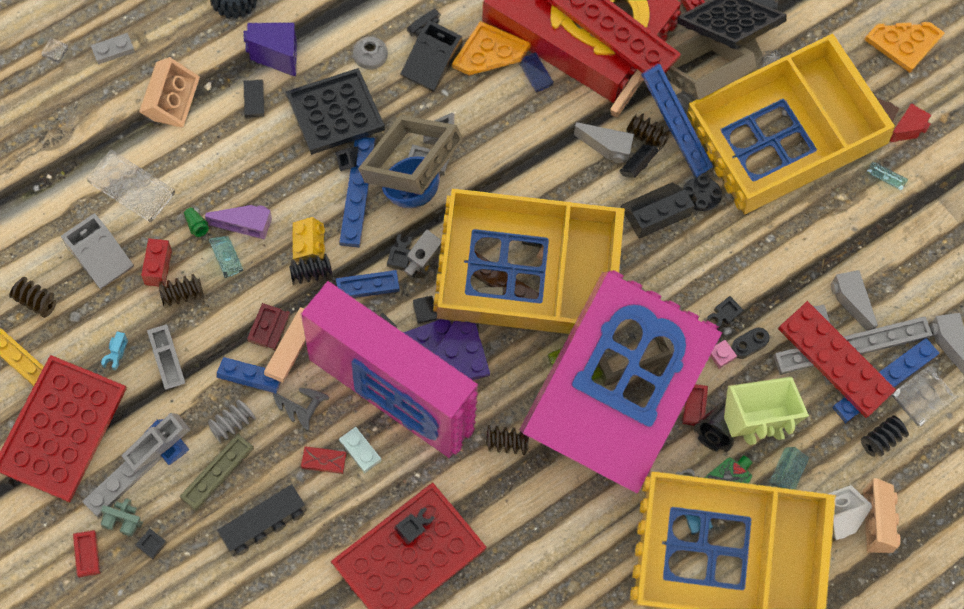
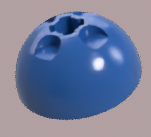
M415 156L403 159L389 170L412 175L425 157ZM438 172L422 195L382 187V190L393 204L407 209L418 208L430 202L436 195L440 184V174Z

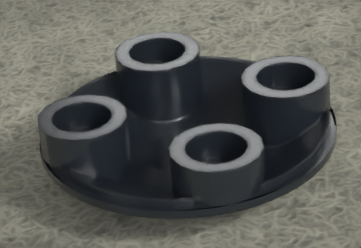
M705 174L690 179L683 187L695 205L694 210L697 211L714 209L722 198V190L719 185Z

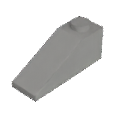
M576 122L574 135L608 160H613L616 163L628 162L634 134Z
M860 271L837 274L831 283V290L833 294H836L837 301L866 331L876 329L878 324Z
M960 313L936 316L930 324L932 336H934L939 347L964 374V325Z

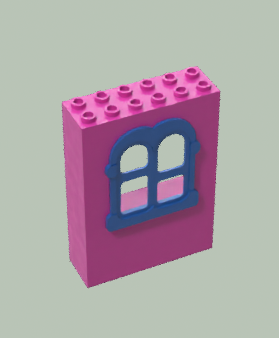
M609 270V272H602L519 430L523 434L638 494L645 481V477L655 462L722 332L718 331V326L712 322L703 320L701 322L698 320L699 316L691 311L679 310L680 305L670 300L669 302L666 300L664 302L660 300L662 296L651 290L644 291L641 284L633 280L625 281L623 280L624 275L617 271ZM627 319L637 321L642 327V338L635 350L624 347L612 338L618 325ZM657 336H664L671 340L674 352L663 375L658 377L641 368L639 361L650 341ZM606 349H611L629 360L613 391L591 380V376ZM633 375H637L655 386V390L645 407H640L623 397V392Z
M327 281L301 313L309 361L449 459L453 454L457 455L463 446L461 444L465 438L469 439L475 431L478 384Z

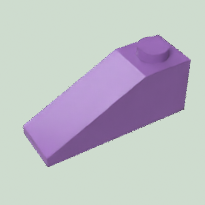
M249 205L208 212L205 214V219L209 226L265 240L272 216L271 211L264 206L259 205L256 207Z

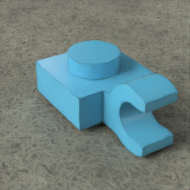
M117 331L115 338H111L109 343L111 353L104 356L101 361L104 368H106L108 362L112 361V369L117 370L119 359H122L128 343L125 333Z

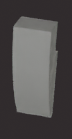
M168 325L147 330L165 390L186 384Z
M170 413L156 427H151L121 456L131 469L136 472L174 445L190 431V428L179 414Z

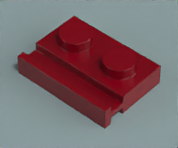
M262 303L247 341L276 351L290 318V312Z

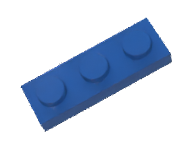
M397 270L336 278L337 288L352 298L400 292Z
M223 357L216 373L219 379L272 393H277L281 384L280 381L265 376L264 371L266 368L226 357Z

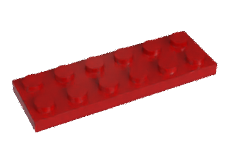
M808 301L777 328L865 418L869 417L896 391Z

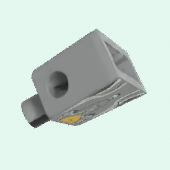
M429 230L423 233L407 255L410 264L404 272L409 277L414 278L419 271L426 275L439 261L440 254H444L440 253L441 239Z

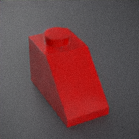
M911 103L895 127L890 142L916 139L921 132L926 133L931 125L928 121L932 115Z

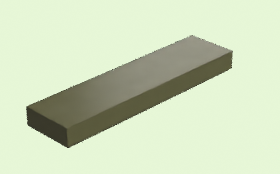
M237 434L179 497L193 510L197 511L252 452L254 446Z

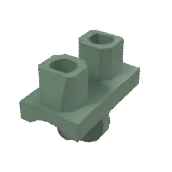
M128 498L123 503L116 502L114 508L103 505L101 509L103 514L101 526L105 529L113 530L116 521L122 522L120 533L132 537L136 528H141L143 521H140L139 516L133 515L136 513L137 508L131 506L132 500Z

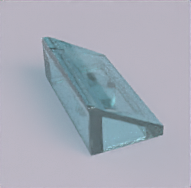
M873 161L867 171L868 174L900 190L904 188L908 181L907 178Z
M229 236L208 239L224 278L243 271Z
M786 447L769 483L778 488L795 490L809 457L796 447Z

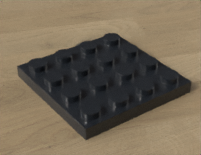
M709 0L677 17V24L702 36L711 38L715 42L727 45L732 49L739 48L787 21V14L753 0Z
M359 68L285 91L311 155L385 131L383 120Z

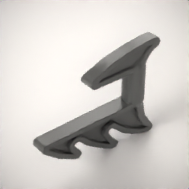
M299 388L300 393L312 399L307 409L278 393H273L279 410H283L282 405L284 404L292 422L295 421L294 413L296 412L299 422L306 431L310 429V419L320 402L329 400V396L308 388Z

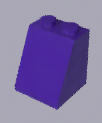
M294 22L247 23V30L244 31L243 36L244 42H246V52H249L250 59L288 75L296 76L297 39Z

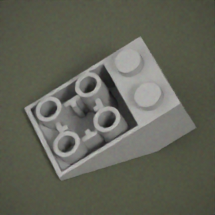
M95 213L61 235L67 249L100 290L134 267L123 249Z

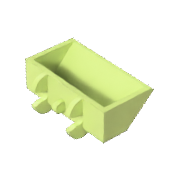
M792 377L728 386L724 413L725 422L732 437L743 435L744 440L750 445L757 444L754 433H757L760 439H764L766 435L768 437L774 436L778 440L785 439L783 428H785L788 434H792L795 426L809 417Z

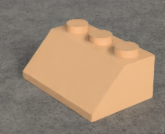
M171 57L156 62L139 112L155 122L183 127L200 76Z
M873 478L863 490V497L872 505V509L865 518L867 552L893 553L900 546L901 541L900 534H897L899 515L895 512V505L898 500L897 493L894 492V485L878 478Z

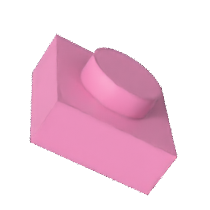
M726 340L714 347L710 357L720 369L735 360L737 355Z

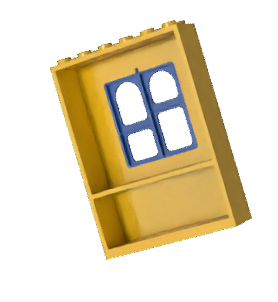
M830 34L760 68L699 100L690 102L687 117L710 162L715 166L716 175L718 178L723 179L727 193L732 194L735 206L738 210H742L744 215L887 145L895 128V125L834 34ZM779 107L784 108L791 118L793 125L770 137L764 136L755 120ZM742 125H748L758 142L744 149L735 147L730 141L731 132ZM794 133H800L810 150L792 159L788 156L780 141ZM772 146L782 160V164L763 174L751 173L746 167L747 158L757 151Z
M452 188L451 195H447L440 251V253L444 254L439 256L438 272L440 273H437L436 292H439V294L435 293L433 312H437V319L570 334L602 272H609V270L619 272L625 209ZM482 238L500 239L499 261L490 262L479 259L474 252L476 242ZM511 241L542 244L544 246L542 265L540 267L510 264L508 262L509 243ZM482 269L506 272L508 274L506 294L494 295L477 292L471 285V276L474 272ZM517 274L537 275L540 277L539 297L537 299L515 296Z
M653 471L645 477V481L642 484L645 498L640 503V513H643V519L638 523L637 534L641 535L640 542L636 543L635 548L638 564L633 567V578H636V584L634 587H631L630 600H634L633 605L658 609H826L836 495ZM693 515L700 517L698 542H685L675 537L672 525L678 516ZM716 518L744 522L746 527L743 548L710 545L708 543L710 520ZM678 550L706 553L708 556L706 578L699 580L674 575L669 568L670 556ZM719 555L741 558L742 569L739 584L722 583L715 580L716 560Z

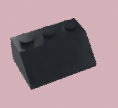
M672 182L628 201L620 207L625 209L624 214L640 239L690 217L695 205L686 190Z

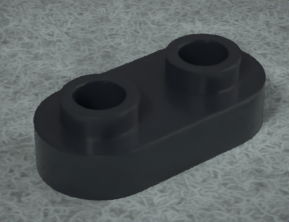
M436 8L432 9L414 21L406 30L411 37H418L428 20L438 24L441 14Z
M757 327L736 338L731 346L737 355L736 358L745 359L766 347L770 338L769 333L765 329ZM756 335H761L763 339H758ZM743 344L746 348L742 349L739 345Z

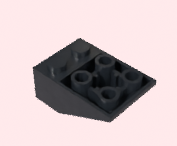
M428 20L420 32L400 75L434 92L461 51L462 36Z

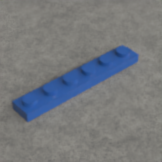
M656 64L643 72L641 75L693 175L698 177L713 168L661 65Z
M370 137L355 140L354 147L358 146L356 167L350 170L340 246L360 248L369 184L364 182L358 168L375 147V138Z
M925 338L879 373L895 388L940 353ZM845 397L832 407L845 424L860 413Z

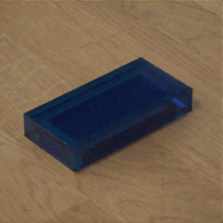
M536 52L525 56L521 62H518L536 93L553 86L554 82Z

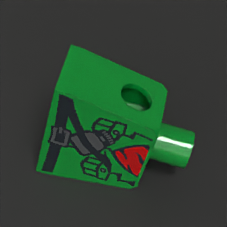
M744 455L737 462L728 457L707 474L705 478L749 484L753 476L747 470L752 465V461Z

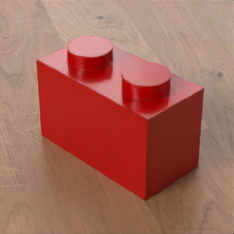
M148 238L141 274L145 285L159 287V282H162L166 286L172 254L169 240Z

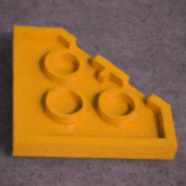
M480 21L453 61L452 68L467 75H473L518 63L523 60L530 49V43Z
M922 22V24L911 25V23H896L889 26L877 24L866 36L865 41L911 73L941 40L945 32L931 22Z

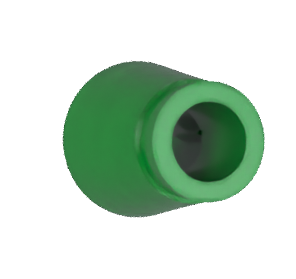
M188 208L184 211L190 233L195 237L204 236L209 230L208 222L194 208Z

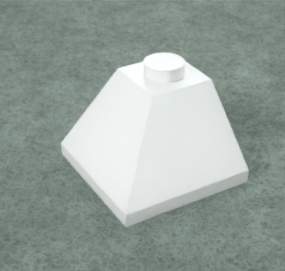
M851 485L828 493L836 495L832 536L835 540L856 533L872 509L871 503Z

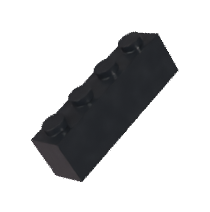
M291 484L224 525L217 532L232 557L236 554L240 556L247 552L248 547L252 544H259L266 540L267 535L273 531L279 532L284 529L289 521H296L303 517L304 512L307 511L306 506Z

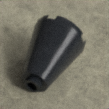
M726 398L700 419L694 428V432L697 431L699 434L698 440L704 446L716 452L719 449L724 450V452L731 450L736 438L731 436L724 419Z

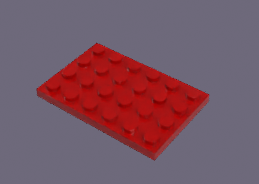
M50 355L0 451V474L70 503L127 387Z
M432 482L332 559L331 564L367 609H412L487 550V547ZM426 507L427 510L423 517L429 519L433 516L434 520L430 525L423 526L426 529L425 532L407 545L394 527L411 513L416 518L419 511Z

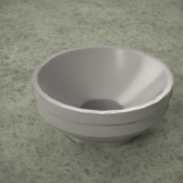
M364 37L358 40L353 49L355 62L364 69L379 68L386 62L388 57L385 43L377 37ZM367 44H373L376 48L373 51H367L364 47Z

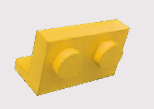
M314 217L293 222V259L299 262V258L306 260L309 256L313 258L315 255H318L321 260L323 259L325 252V227L322 222Z

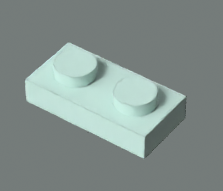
M357 427L339 438V442L364 474L381 462L380 456Z

